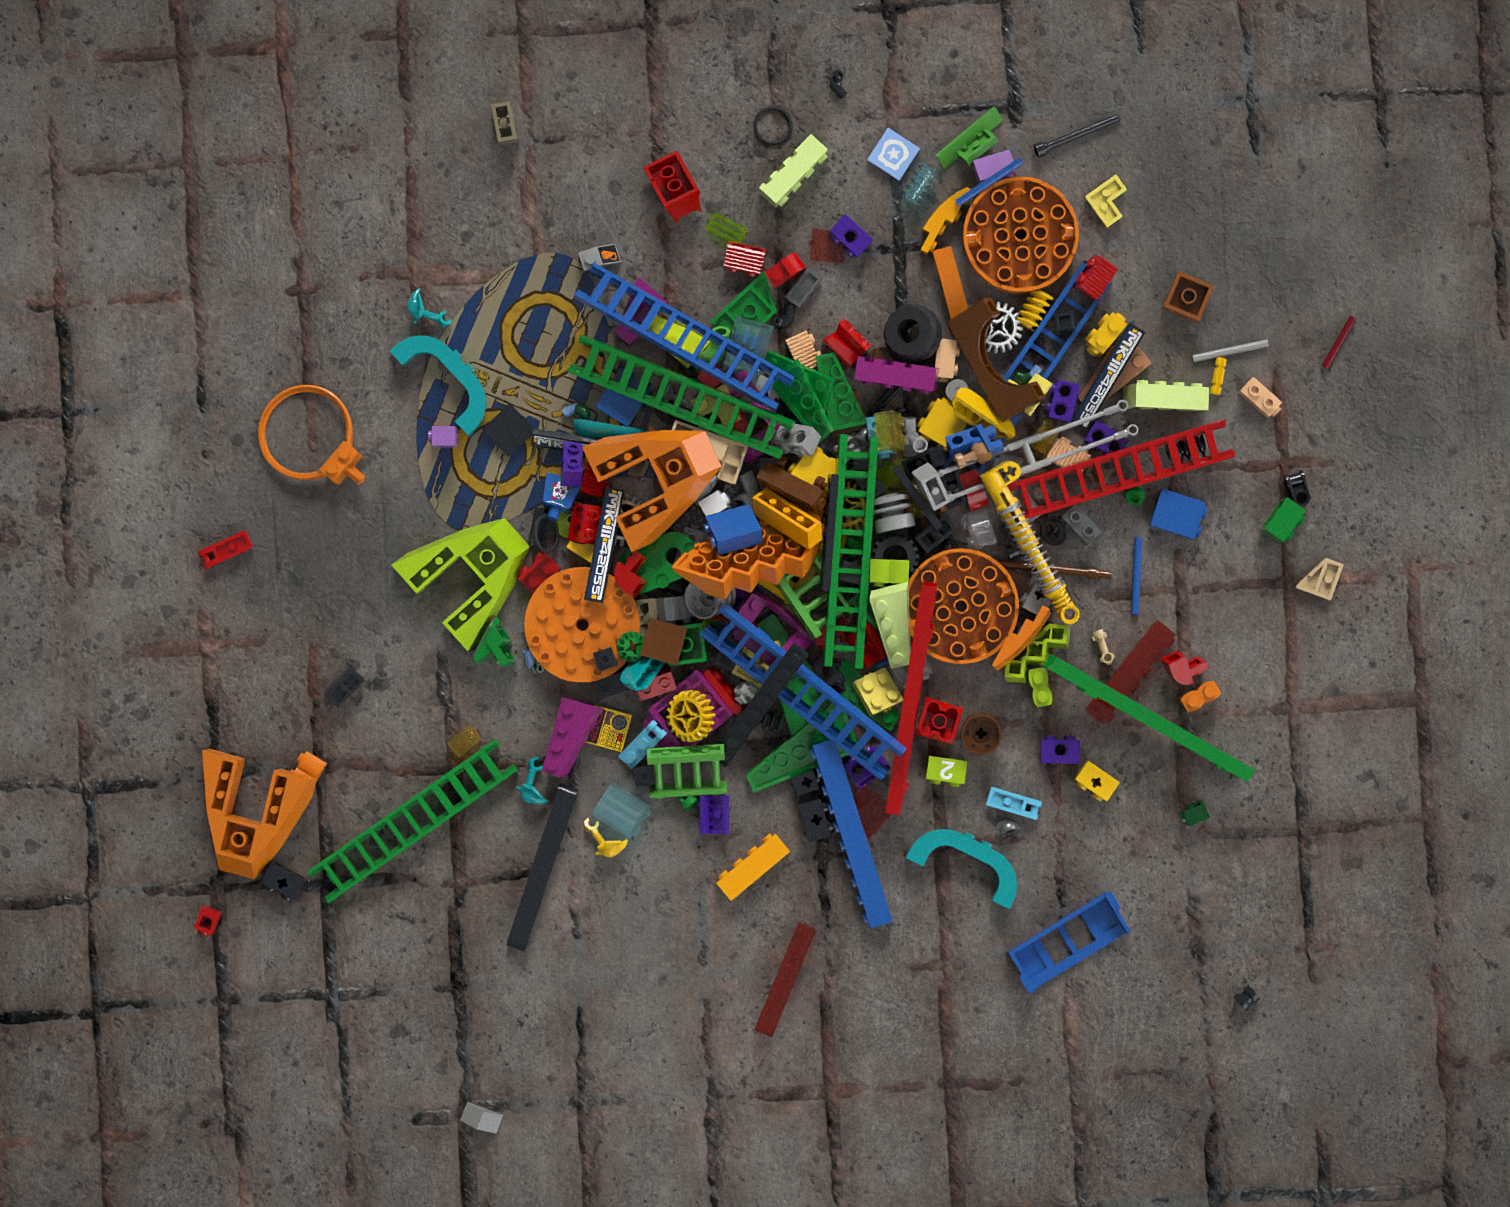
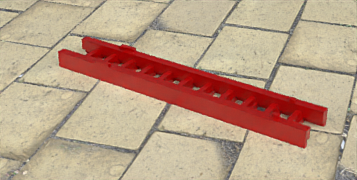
M1221 419L1019 479L1007 486L1010 491L1021 488L1022 493L1020 495L1023 505L1026 506V510H1023L1025 511L1023 515L1025 518H1031L1236 456L1233 449L1218 452L1212 431L1226 427L1225 419ZM1205 434L1210 455L1200 458L1194 436ZM1186 439L1192 460L1181 463L1175 442ZM1168 445L1173 466L1163 469L1157 447ZM1149 450L1155 471L1143 475L1137 453ZM1131 455L1137 477L1124 480L1119 459ZM1113 461L1119 482L1106 486L1100 464ZM1094 466L1100 488L1087 491L1081 470ZM1076 472L1082 493L1069 497L1063 475ZM1057 477L1063 499L1050 502L1044 481ZM1039 483L1045 504L1032 508L1026 486Z
M923 581V585H921L897 741L907 749L901 757L896 754L894 755L885 812L888 814L900 815L905 792H907V787H909L907 777L927 650L934 631L932 619L938 583Z

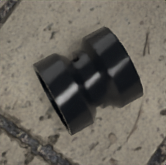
M1249 985L1243 988L1244 992L1233 996L1245 1011L1250 1008L1252 1002L1257 1003L1260 1000L1259 996Z

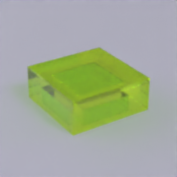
M893 462L888 463L876 472L877 477L886 489L898 481V478L892 471V468L895 466Z

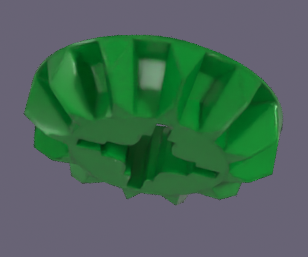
M634 631L622 634L616 645L618 655L627 662L639 661L643 657L640 655L644 640L643 636ZM630 641L633 644H638L634 648V652L632 650H626L628 649V647H630Z

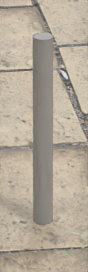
M1267 339L1195 354L1192 355L1193 362L1218 358L1269 347Z

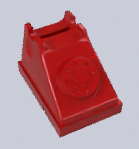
M678 151L643 167L661 203L675 223H679L678 220L693 211L701 212L699 197L701 193Z

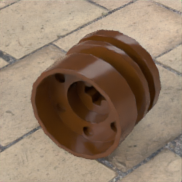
M984 712L973 713L963 722L961 728L962 742L970 752L978 755L989 754L1000 744L1001 728L996 718L991 714ZM979 728H983V731L986 732V734H983V737H979L975 733L979 731Z

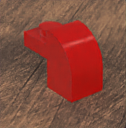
M793 252L765 271L764 274L776 289L787 280L793 279L806 270V266L798 254Z
M977 469L960 475L963 490L982 484ZM984 488L965 495L970 512L989 505Z
M634 551V553L627 557L626 564L618 562L614 570L617 585L627 594L634 597L638 596L647 583L645 579L636 573L647 558L638 551Z
M1178 650L1161 658L1165 672L1175 681L1184 685L1194 683L1192 676L1199 675L1208 669L1207 662L1200 656L1187 661L1186 656Z

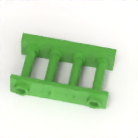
M816 554L812 564L818 575L797 589H792L788 582L794 575L785 573L779 584L776 585L812 640L822 635L820 631L825 626L826 616L818 621H813L810 614L812 610L827 601V592L807 605H802L799 598L800 595L820 583L821 559L818 554ZM837 592L839 607H852L851 603L847 599L845 600L840 592ZM836 611V617H838L842 613H844L847 617L853 614V612Z
M724 744L648 748L647 765H654L655 785H650V798L662 799L665 797L727 794L726 781H720L719 761L725 760ZM711 761L713 781L701 782L700 762ZM672 763L674 784H663L661 765ZM681 763H692L694 783H682Z

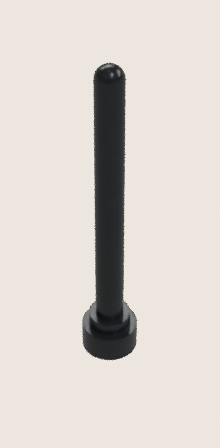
M1116 114L1050 142H1037L1033 144L1034 151L1038 158L1044 157L1049 150L1119 122L1121 117Z

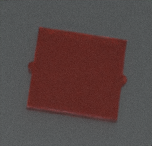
M813 228L812 241L809 243L811 246L810 260L843 263L845 247L841 243L837 245L830 239V230Z

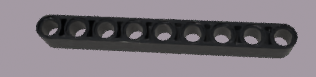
M561 783L558 787L506 946L521 951L526 949L578 793L576 788Z

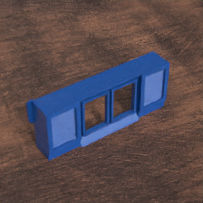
M1104 891L1007 951L1020 971V980L1029 993H1033L1040 985L1125 933L1129 934L1131 932L1118 911L1120 910V905L1112 892ZM1080 914L1096 940L1077 950L1062 925ZM1057 928L1073 954L1055 965L1041 943L1040 938Z

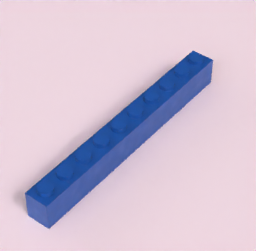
M829 738L812 743L813 749H810L813 760L817 759L819 767H816L819 779L823 778L825 783L822 789L824 796H829L831 802L827 804L830 814H835L836 822H833L836 833H841L842 840H839L842 852L846 851L848 855L845 862L848 870L852 869L854 874L851 880L853 887H858L860 893L856 895L859 905H864L865 913H862L865 924H870V927L874 928L892 922L893 920L838 747Z

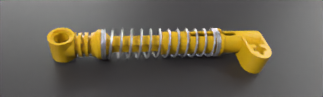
M1013 461L1002 462L982 474L980 478L996 504L998 515H1002L1001 521L1006 522L1005 528L1010 529L1009 534L1014 536L1012 540L1016 541V547L1021 549L1020 554H1026L1024 557L1025 561L1031 560L1027 567H1034L1031 570L1032 574L1038 573L1034 579L1041 580L1038 586L1044 587L1042 590L1043 595L1051 600V604H1054L1053 607L1056 608L1055 611L1061 621L1073 624L1079 619V610L1070 601V596L1067 597L1066 584L1064 580H1060L1062 577L1060 576L1055 579L1054 574L1058 570L1051 572L1050 568L1054 564L1048 566L1046 563L1051 557L1043 558L1042 555L1047 553V551L1042 553L1039 551L1043 544L1037 546L1040 538H1036V531H1032V524L1029 525L1027 522L1029 518H1025L1023 515L1025 511L1022 512L1019 508L1021 507V505H1018L1019 500L1017 497H1013L1007 486L1019 478L1021 474L1020 466ZM1007 467L1013 468L1011 471L1012 475H1004L1007 479L1004 481L998 470L1001 469L1002 472H1007ZM1000 493H1001L1002 496L1004 497V499H1005V501H1006L1007 504H1005V502L1003 501V499H1002ZM1067 609H1071L1072 616L1066 619L1064 612Z

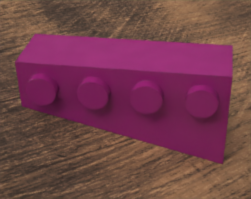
M858 356L854 379L862 380L863 384L874 385V382L882 383L881 387L893 388V385L900 386V390L911 391L912 388L919 389V393L930 394L931 391H936L939 368Z
M562 697L542 772L558 777H567L578 757L579 751L584 747L590 731L595 727L596 721L604 708Z

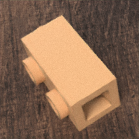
M942 339L938 350H936L934 367L939 368L937 382L948 383L949 380L953 379V376H957L958 364H955V356L959 357L960 352L957 340Z
M1254 377L1238 392L1266 418L1274 417L1281 410L1279 406L1282 402Z

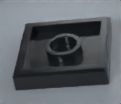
M511 403L482 428L507 457L511 456L532 436V430L534 429Z

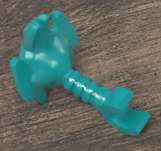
M419 288L412 293L407 304V310L412 316L414 323H417V319L423 316L424 318L437 321L442 327L450 325L451 319L444 321L442 318L447 313L446 311L436 314L424 310Z
M533 757L528 761L529 772L526 784H522L521 788L516 786V789L520 792L521 798L525 802L542 805L549 800L543 799L541 794L532 785L536 772L543 767H535L534 761L539 758Z

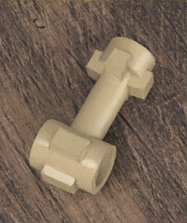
M1103 629L1092 632V639L1097 641L1102 654L1099 658L1100 662L1106 665L1112 664L1115 656L1108 651L1104 639L1107 637L1106 632Z

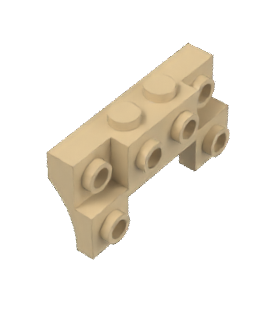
M675 420L672 430L706 432L721 464L717 479L735 485L748 446L720 434L709 432L710 430L699 426L697 428Z

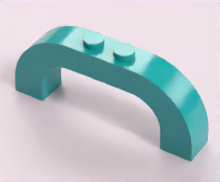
M413 336L402 340L390 350L391 354L404 367L413 358L421 354H430L437 357L462 383L469 394L468 408L455 422L469 437L479 428L487 411L486 392L482 383L474 375L476 370L469 363L465 365L461 361L463 356L456 349L452 351L442 341L433 337Z
M935 829L921 835L909 848L905 857L921 866H924L929 854L935 848L944 845L952 846L989 864L994 868L998 876V885L991 900L1008 909L1011 908L1017 891L1016 875L1009 861L999 852L992 849V844L984 840L980 843L974 840L976 836L965 832L963 835L951 829Z

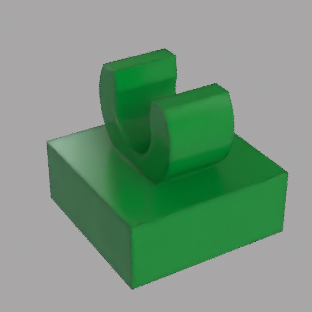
M851 535L846 544L850 546V549L862 550V538Z

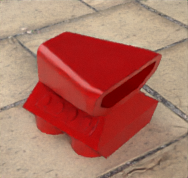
M845 319L839 322L835 333L822 339V343L831 352H834L836 357L847 368H850L857 361L858 356H863L871 347L869 342Z
M926 697L915 734L952 745L963 708Z

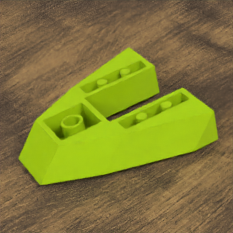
M503 518L462 529L408 552L391 565L416 594H419L460 557L464 559L485 585L442 623L467 651H471L480 642L489 623L495 616L497 617L514 588L519 576L518 572L523 566L530 546L527 545L528 543L512 525Z

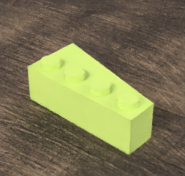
M810 134L793 152L794 155L788 157L782 163L781 169L773 172L767 180L768 183L766 185L763 183L759 187V193L775 208L778 205L782 207L789 199L787 197L791 191L795 193L802 185L800 183L804 177L808 179L815 171L813 167L817 163L821 165L826 160L828 149Z
M1137 380L1136 384L1123 386V400L1128 402V409L1139 407V410L1158 408V410L1176 409V411L1202 412L1208 411L1209 387H1202L1201 383H1191V386H1184L1183 382H1173V385H1166L1165 381H1155V384H1148L1147 380Z
M908 582L872 590L869 598L891 669L909 665L911 633Z

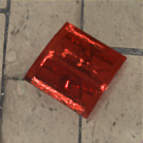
M864 786L853 798L865 835L868 839H871L892 814L885 813L887 803L868 786Z

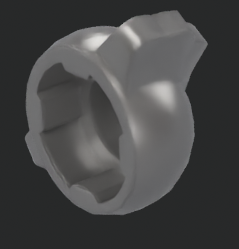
M868 428L857 431L854 437L859 439L861 444L869 445Z
M1004 819L998 823L996 835H1010L1019 830L1020 827L1012 819Z

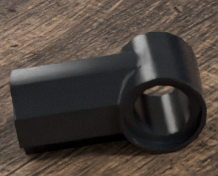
M1006 523L999 525L998 527L1005 542L1004 546L1010 561L1025 556L1026 554H1020L1021 549L1016 547L1017 542L1012 540L1014 536L1009 534L1010 529L1005 528Z

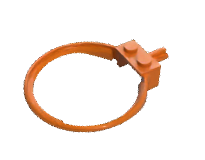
M298 385L282 391L268 403L260 418L258 440L263 456L276 471L298 480H315L328 477L337 485H340L346 476L358 485L363 483L366 478L364 474L355 468L357 463L363 458V455L353 447L354 433L351 417L345 405L335 394L315 385ZM302 392L317 393L330 399L341 411L346 427V442L343 441L319 469L320 471L311 473H297L281 466L272 457L266 442V426L272 411L287 397Z

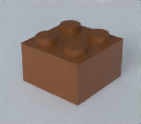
M1178 271L1175 274L1161 309L1198 323L1214 285Z

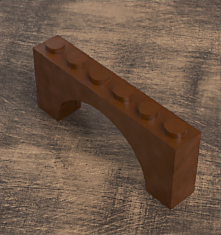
M990 297L980 300L947 323L949 331L958 341L959 349L967 357L969 367L974 370L977 382L984 388L987 400L994 406L997 418L1002 422H1006L1046 399V396L1037 381L1027 385L1010 383L1003 379L991 365L986 351V335L990 324L1000 313Z

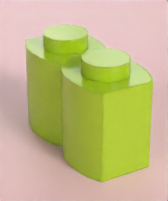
M870 559L869 582H873V586L885 587V583L897 585L908 582L909 560Z
M1043 667L1028 670L1027 681L1032 688L1031 699L1035 707L1051 705L1052 693L1047 686L1048 675Z

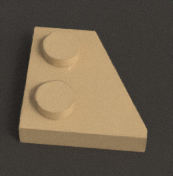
M1324 558L1295 588L1331 601L1344 564Z

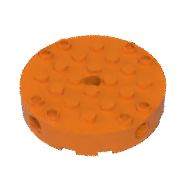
M1024 176L1000 180L982 191L969 208L962 231L964 253L972 270L989 286L1012 294H1027L1032 291L1042 290L1057 281L1070 266L1079 240L1077 218L1065 196L1054 186L1040 179ZM1022 230L1026 238L1023 240L1018 239L1015 235L1016 232Z
M964 548L950 549L937 553L924 561L911 576L908 582L910 633L912 638L921 585H923V581L938 583L932 619L934 631L927 653L932 657L953 664L978 662L990 657L1001 649L1009 633H1013L1019 612L1017 589L1007 570L991 556L977 550ZM958 601L966 603L965 611L959 612L956 610L955 605Z
M590 567L569 568L546 579L532 595L525 614V636L535 659L551 674L572 682H593L617 672L627 663L617 653L616 645L618 639L626 632L634 631L639 633L640 631L639 612L634 597L623 591L617 585L615 577L611 574L608 576L603 604L584 600ZM582 619L588 622L586 630L578 628V622ZM630 641V647H628V649L626 650H632L634 652V648L637 646V644H633ZM612 647L618 666L599 672L593 653Z

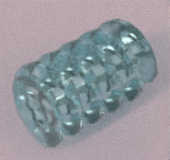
M919 163L918 168L920 170L914 171L916 177L911 176L910 181L912 183L906 184L908 190H902L904 198L917 207H921L918 200H925L922 193L929 194L926 187H933L930 180L937 181L934 174H939L930 166Z

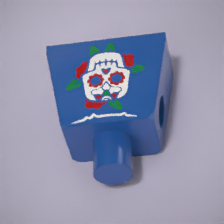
M547 472L543 507L549 509L548 519L558 521L560 512L570 513L573 502L576 501L580 493L582 482L580 487L560 486V476Z

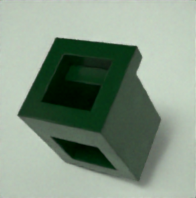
M1202 799L1197 800L1198 805H1195V802L1184 806L1185 810L1178 813L1182 824L1186 823L1187 826H1192L1210 818Z

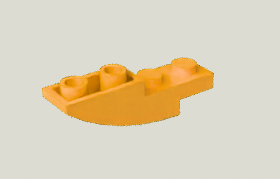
M966 187L949 197L932 214L922 230L928 234V237L920 252L927 255L929 251L932 252L938 243L934 240L938 234L942 235L947 226L944 222L952 225L953 221L957 222L962 214L959 211L961 206H958L955 200L970 191V188Z

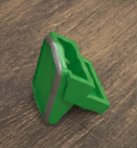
M495 616L489 623L472 655L474 664H482L492 656L499 666L502 665V667H511L517 663L507 648L512 643V640L501 626L498 617Z

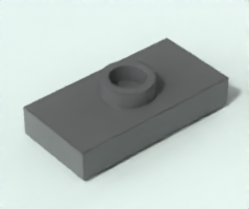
M807 267L784 298L800 309L823 278Z

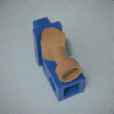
M982 424L976 425V428H970L945 437L946 448L958 469L966 467V463L975 460L981 464H985L989 460L990 462L995 461V455L1004 451L1001 439L993 442L990 441L997 438V433L993 426L983 428Z

